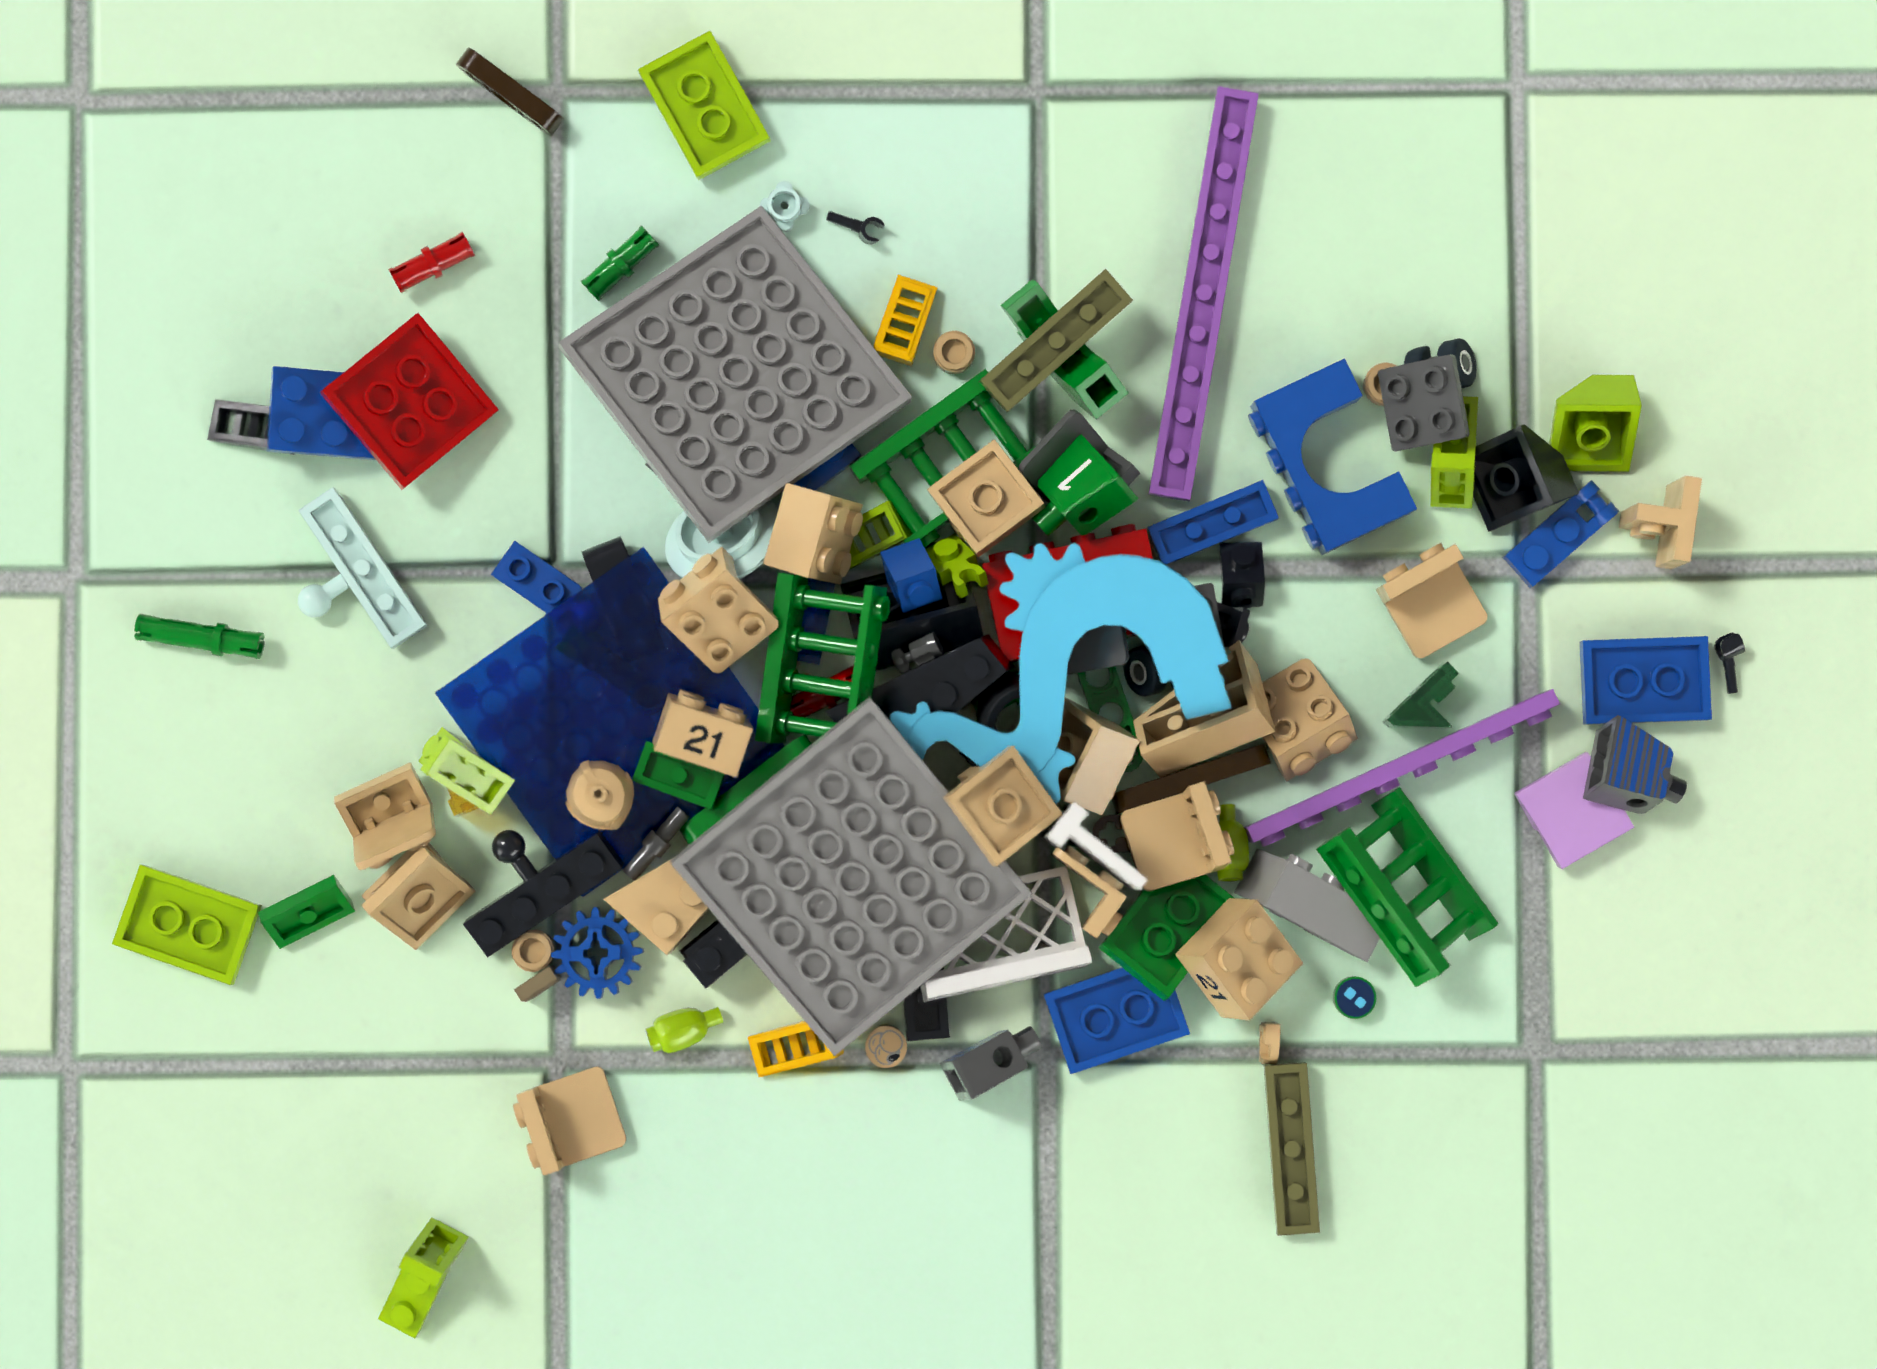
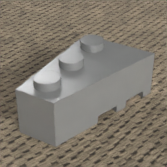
M1256 849L1243 874V880L1238 883L1234 893L1245 899L1258 900L1269 912L1285 918L1344 952L1368 962L1380 937L1348 893L1344 892V888L1338 879L1325 872L1322 878L1310 873L1313 867L1312 864L1293 854H1290L1286 860Z

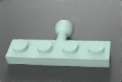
M334 487L298 510L340 572L339 575L322 586L311 584L301 590L298 596V606L305 615L313 618L323 616L330 609L332 599L348 588H351L392 649H395L428 626Z

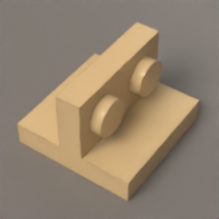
M995 439L927 489L930 496L949 519L955 533L963 542L966 541L978 558L1046 508L1045 503Z
M1684 476L1666 485L1664 506L1637 503L1621 512L1619 528L1631 530V537L1654 540L1655 536L1659 535L1655 567L1674 569L1691 562L1702 478Z
M1014 746L1006 747L983 766L969 767L958 776L961 783L943 797L992 866L1000 865L1063 815Z
M428 843L425 847L422 845L416 851L407 850L361 895L365 900L362 907L372 918L413 949L417 950L476 891L464 878L451 869L433 846Z

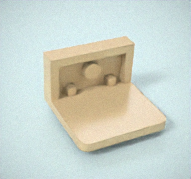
M1439 543L1419 555L1423 561L1422 563L1408 570L1405 563L1382 575L1386 583L1376 589L1409 649L1416 658L1421 659L1432 654L1487 621L1486 611L1457 563L1464 558L1456 544L1444 549L1443 545Z
M722 546L713 554L702 556L694 564L692 571L682 579L673 580L667 584L658 597L661 622L714 673L725 671L778 628L776 615L737 577L733 557Z
M1301 659L1262 682L1275 732L1262 738L1270 748L1278 770L1286 781L1295 776L1308 773L1315 764L1332 754L1343 752L1353 741L1358 739L1349 713L1311 660Z
M411 762L334 797V804L353 837L354 862L359 870H364L368 867L371 869L382 867L393 856L406 850L416 851L422 845L425 847L431 841V838L436 835L433 804Z
M1205 781L1188 786L1181 794L1131 808L1121 814L1120 822L1136 871L1148 879L1142 886L1144 890L1154 891L1224 869L1232 862L1230 855L1234 854L1233 843L1227 830L1221 831L1216 816L1221 814L1219 801L1213 790L1208 791Z
M1067 846L1064 851L1058 847L1055 848L1051 854L1054 858L1105 894L1081 928L1094 938H1098L1101 932L1109 936L1123 917L1117 910L1127 898L1120 892L1124 884L1104 870L1098 876L1085 867L1089 859L1073 847Z
M595 1066L522 1091L516 1095L518 1103L513 1104L514 1113L520 1128L527 1127L532 1143L527 1144V1152L533 1168L540 1167L543 1176L559 1171L564 1166L620 1148L626 1143V1134L605 1071L601 1067Z

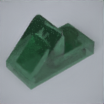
M1448 661L1440 664L1382 722L1387 727L1452 728V725L1429 702L1434 699L1437 703H1440L1455 689L1456 686L1451 681L1459 672Z

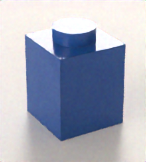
M920 538L880 552L887 583L903 613L942 599L935 567Z

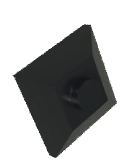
M1525 424L1476 446L1473 497L1488 532L1579 494L1563 455Z

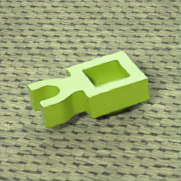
M955 533L925 549L935 567L938 581L942 585L953 581L955 591L960 598L968 595L965 583L976 581L981 587L988 584L986 572L978 565L975 553Z

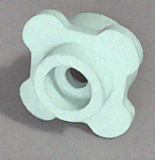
M787 181L779 182L769 197L763 198L760 202V206L762 205L765 211L777 222V226L782 231L792 229L793 221L800 214H806L809 210L808 199L799 197L797 192L793 190L792 184ZM784 202L789 205L786 210L781 208V204Z

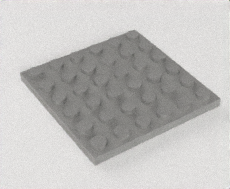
M762 205L558 342L561 352L708 543L783 492L786 483H796L905 407L912 399L911 394Z
M870 697L670 860L675 870L834 1056L1032 895L1030 889L1006 860L998 866L991 865L943 797L949 793Z

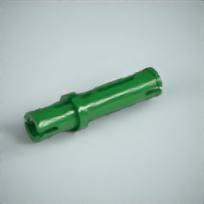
M139 614L134 628V632H139L135 633V640L211 651L212 655L223 656V653L260 659L265 641H260L264 640V633L232 629L228 627V624L217 623V626Z

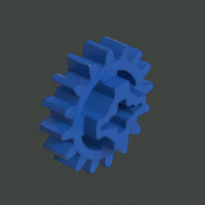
M593 907L590 918H587L582 910L577 911L576 919L578 923L573 924L565 920L562 925L567 934L555 935L553 938L557 943L562 944L561 950L551 953V957L562 960V965L558 966L554 971L556 974L566 972L569 975L564 984L567 988L578 983L580 985V996H585L589 989L592 988L594 989L596 999L603 998L604 988L608 987L613 995L619 993V981L627 985L632 984L633 980L628 974L629 970H641L642 966L638 962L633 961L634 955L644 953V948L634 947L633 941L640 936V932L628 933L626 928L630 923L626 919L621 920L619 923L615 921L616 910L610 909L606 917H602L600 908ZM605 925L614 929L620 935L624 944H615L606 935ZM588 926L587 938L580 946H571L577 933ZM595 940L599 941L601 948H607L608 956L601 958L600 965L596 964L595 957H588L587 953L588 949L595 947ZM625 959L618 973L607 979L608 967L615 960ZM572 962H581L589 970L590 979L579 974Z

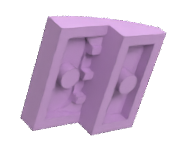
M1584 752L1514 793L1533 829L1539 832L1557 867L1561 869L1634 828L1625 810L1583 799L1591 758L1588 752Z

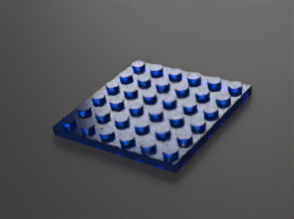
M644 546L435 691L436 696L478 754L515 780L507 794L554 859H557L601 830L625 863L620 870L582 894V897L623 870L644 846L641 841L652 829L657 831L677 806L690 816L688 820L705 808L634 781L632 808L623 824L616 830L589 827L579 822L566 806V791L571 777L584 761H606L618 765L625 772L627 771L633 779L646 741L653 743L652 740L668 693L678 696L680 689L704 697L703 701L706 702L705 705L718 709L720 703H725L744 710L743 714L747 715L746 719H749L753 730L737 777L725 775L718 797L785 747L783 743L755 741L759 709L732 670L728 667L721 673L711 671L661 622L658 597L665 586L669 584V581Z

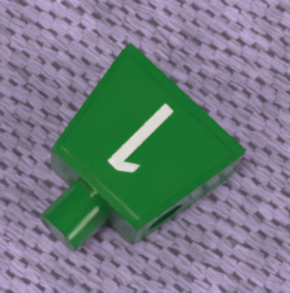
M1080 434L1038 480L1037 486L1050 502L1046 505L1045 509L1032 519L1048 537L1067 520L1080 535H1087L1130 506L1138 497L1110 464Z

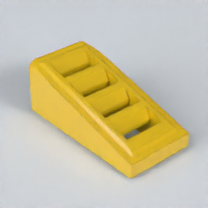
M901 275L897 276L873 348L881 357L912 367L938 287ZM906 289L924 295V302L920 303L902 297V290ZM897 305L920 311L918 318L897 312ZM892 320L915 326L913 333L892 327ZM887 335L910 341L908 348L887 342Z
M805 1021L748 1036L758 1077L834 1059L844 1053L843 1049L834 1056L825 1044V1049L821 1050L818 1036ZM800 1032H805L810 1054L805 1055L799 1035ZM784 1036H788L793 1058L789 1060L782 1039ZM772 1040L778 1063L771 1064L765 1041Z

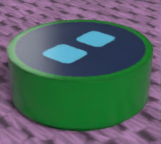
M1357 976L1346 977L1336 985L1333 991V1003L1342 1015L1352 1019L1363 1018L1374 1009L1376 992L1372 984L1366 979Z

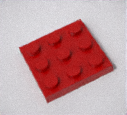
M419 313L415 314L319 392L401 490L499 411Z

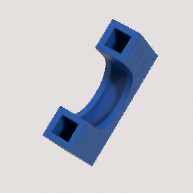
M1345 358L1255 400L1250 406L1253 413L1248 415L1258 437L1264 435L1271 449L1266 452L1273 471L1276 475L1282 473L1289 488L1284 489V493L1290 507L1294 512L1300 510L1307 524L1302 527V531L1312 550L1318 548L1321 555L1331 552L1417 510L1400 472H1396L1358 491L1338 493L1318 485L1309 476L1304 467L1301 448L1307 429L1316 421L1358 402L1363 396Z

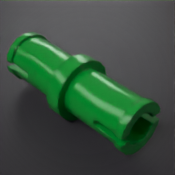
M641 225L616 251L611 248L606 253L608 258L580 282L600 301L624 276L629 279L634 274L632 269L660 245Z

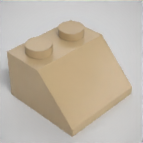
M1066 697L1064 698L1061 735L1057 747L1073 754L1075 762L1072 766L1065 767L1059 772L1060 799L1070 804L1076 802L1086 810L1103 815L1108 803L1115 795L1116 787L1127 765L1134 757L1135 749L1140 740L1118 724Z

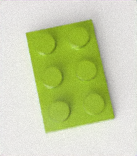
M711 30L637 69L698 181L770 142L768 133Z
M139 865L112 945L228 985H234L262 905L147 865Z

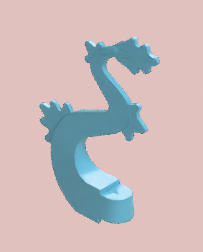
M1038 543L1034 547V556L1031 559L1013 552L1006 555L1005 561L1012 571L1014 579L1011 582H1003L1000 586L1002 594L1019 602V608L1006 617L1005 626L1009 629L1023 631L1019 657L1020 722L1014 731L1005 733L955 712L940 710L930 712L929 705L924 701L917 704L915 713L895 711L891 713L890 720L922 760L926 750L937 741H948L979 766L985 765L1006 747L1014 746L1054 803L1057 804L1061 798L1058 781L1059 772L1065 767L1072 766L1075 762L1073 754L1057 747L1062 729L1068 660L1074 644L1086 631L1102 625L1123 626L1139 635L1150 649L1162 683L1172 680L1175 696L1180 702L1186 720L1232 709L1224 687V677L1219 672L1217 666L1228 662L1208 601L1186 577L1161 561L1138 555L1115 554L1097 557L1085 562L1080 546L1076 543L1069 545L1062 559L1055 560L1047 547L1042 543Z

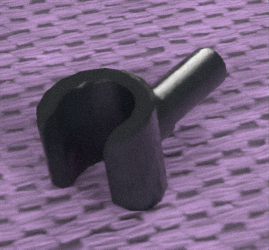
M829 211L826 218L829 222L857 232L859 238L866 244H875L879 241V239L867 235L865 231L866 225L872 224L878 228L885 227L883 221L877 217H870L860 221Z
M1729 633L1719 637L1714 647L1718 657L1723 661L1727 694L1738 692L1735 672L1736 665L1733 657L1744 653L1745 646L1739 634Z

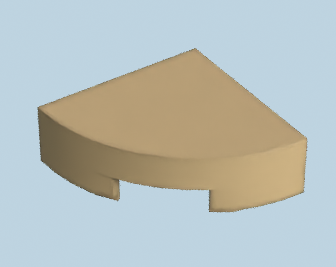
M1261 1022L1259 1024V1062L1261 1064H1277L1280 1047V1024L1276 1022Z

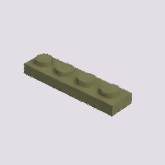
M1107 269L1103 270L979 382L1007 413L1128 306L1133 299Z
M1307 1063L1263 1065L1276 1234L1280 1236L1320 1233Z

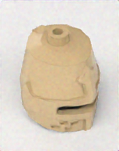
M584 761L574 772L566 791L567 809L579 822L589 827L616 830L623 824L632 808L634 799L632 778L627 771L625 772L618 765L606 761Z

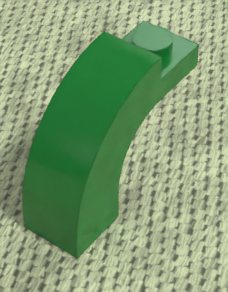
M1033 279L1000 305L1018 329L1017 333L1023 341L1058 311L1039 283ZM1085 344L1050 374L1063 390L1096 420L1129 394L1109 364L1097 356Z

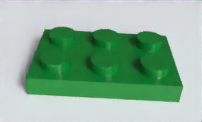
M1207 875L1154 891L1143 889L1112 933L1099 946V949L1165 1001L1188 973L1175 954L1229 898L1234 897Z

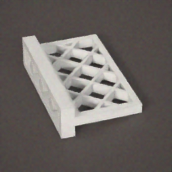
M1076 802L1067 805L1062 812L1063 815L1056 819L1042 837L1054 848L1062 847L1068 839L1129 889L1140 890L1148 880L1079 825L1088 812Z
M1067 866L1019 876L1025 885L1035 883L1030 890L1032 895L1024 900L1015 916L1009 913L1004 917L1011 923L999 941L987 933L980 936L995 946L988 960L976 962L963 954L962 951L952 959L946 970L938 971L920 986L923 1001L929 1002L1083 968L1092 963L1089 946L1085 945ZM1059 877L1063 895L1057 905L1053 907L1036 896L1035 892L1042 881ZM1030 900L1051 913L1040 932L1019 919ZM1064 902L1067 910V915L1060 911V908L1062 907ZM1055 916L1070 925L1073 942L1059 945L1044 935ZM1015 925L1036 938L1028 952L1018 954L1004 945L1005 940ZM1040 941L1049 946L1035 950ZM999 950L1009 955L994 959ZM958 959L968 964L953 968Z

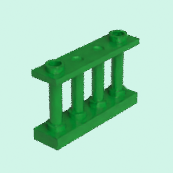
M986 369L850 466L852 474L860 485L866 480H869L871 484L876 483L886 498L891 501L897 513L913 533L904 540V543L920 538L926 549L941 537L937 531L950 521L944 513H941L926 524L889 472L892 469L888 464L901 455L905 460L910 458L928 485L932 486L943 476L923 448L926 445L922 440L936 431L939 436L943 434L963 462L974 455L976 450L957 425L959 420L956 416L968 407L972 411L977 410L1012 457L1013 463L1018 470L1023 459L1036 447L1034 446L1027 451L991 402L993 397L979 382L988 373Z
M778 573L773 604V613L778 619V628L769 635L755 741L786 743V737L791 732L821 737L837 724V722L793 716L790 708L792 694L796 691L849 698L847 715L869 697L872 699L882 622L886 621L890 609V601L886 596V587L865 585L864 596L857 597L811 590L807 577ZM808 607L861 614L858 639L805 632L802 627L804 610ZM802 649L855 656L852 682L799 674V671L796 669L798 652Z
M1399 787L1371 805L1379 818L1359 834L1355 835L1352 829L1348 827L1325 841L1316 850L1415 987H1418L1441 975L1450 967L1442 952L1461 935L1464 934L1471 941L1495 928L1499 923L1414 808L1412 802ZM1390 831L1404 852L1381 870L1366 849ZM1414 865L1429 886L1405 904L1392 886V883ZM1437 900H1440L1453 918V921L1431 939L1416 918Z

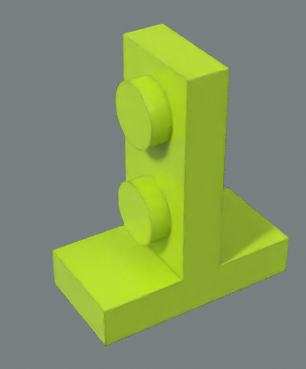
M1463 396L1469 436L1433 444L1430 507L1472 509L1478 397Z
M443 727L426 742L423 747L422 756L418 761L423 765L420 769L423 773L492 815L515 781L511 776L484 760L457 736Z
M431 1217L404 1254L398 1267L401 1271L378 1320L415 1339L432 1308L452 1264L463 1250L469 1236Z

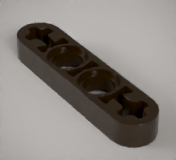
M1264 743L1116 792L1112 802L1116 814H1119L1131 808L1183 793L1188 786L1204 781L1207 785L1271 764Z

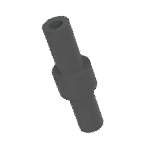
M677 806L657 831L652 829L641 841L644 846L622 871L635 881L656 856L661 858L671 847L669 841L687 822L690 816Z

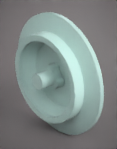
M770 500L710 543H708L685 511H683L672 524L666 537L665 555L669 566L682 579L692 571L694 564L702 556L713 554L722 546L733 557L737 577L740 579L750 574L764 563L778 513L775 504Z

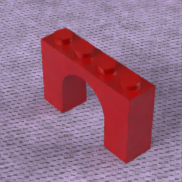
M1135 524L1112 528V536L1095 539L1094 533L1077 535L1070 538L1071 544L1076 543L1080 546L1085 562L1097 557L1115 554L1138 555L1153 559L1146 528L1136 530ZM1053 541L1042 543L1047 547L1055 560L1062 559L1069 545L1055 548ZM1035 545L1029 547L1030 554L1020 556L1031 559L1034 556ZM1013 550L989 555L990 562L983 563L982 569L986 572L988 580L986 590L998 645L1008 660L1013 663L1019 661L1023 631L1009 629L1005 626L1006 617L1019 608L1017 600L1002 594L1000 591V586L1003 582H1011L1014 579L1013 573L1005 561L1006 555L1013 552ZM1125 628V633L1128 637L1137 636L1136 633Z

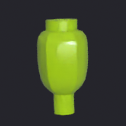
M1235 804L1220 805L1219 825L1221 831L1227 830L1233 843L1234 854L1230 855L1232 862L1227 867L1216 871L1218 881L1243 880V871L1249 865L1247 833L1243 825L1236 821Z
M688 1007L657 1017L653 1022V1026L646 1028L645 1031L653 1052L662 1050L665 1053H674L700 1042L705 1037L708 1028L724 1022L718 1007L705 1012Z

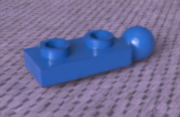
M515 540L491 573L493 577L560 623L568 613L571 615L574 626L583 633L596 632L604 623L605 613L600 604L592 600H578L584 591L583 587Z

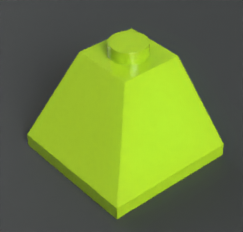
M1591 375L1556 399L1549 444L1563 455L1569 471L1629 472L1642 407L1634 375Z

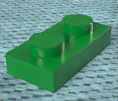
M646 741L632 781L713 810L726 774L654 750L653 743Z
M332 875L259 911L258 914L261 924L279 949L355 912L351 898L335 875Z

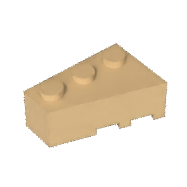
M1240 641L1229 647L1231 653L1226 656L1228 662L1217 665L1219 672L1224 677V687L1232 709L1186 720L1180 702L1173 690L1133 720L1137 739L1140 740L1138 745L1141 756L1160 778L1275 732L1258 665Z
M670 860L603 899L666 955L674 951L709 911V908L671 865Z

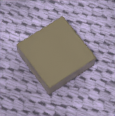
M554 965L547 967L514 989L521 1002L532 1000L561 981L560 978L562 976L555 973L556 967Z

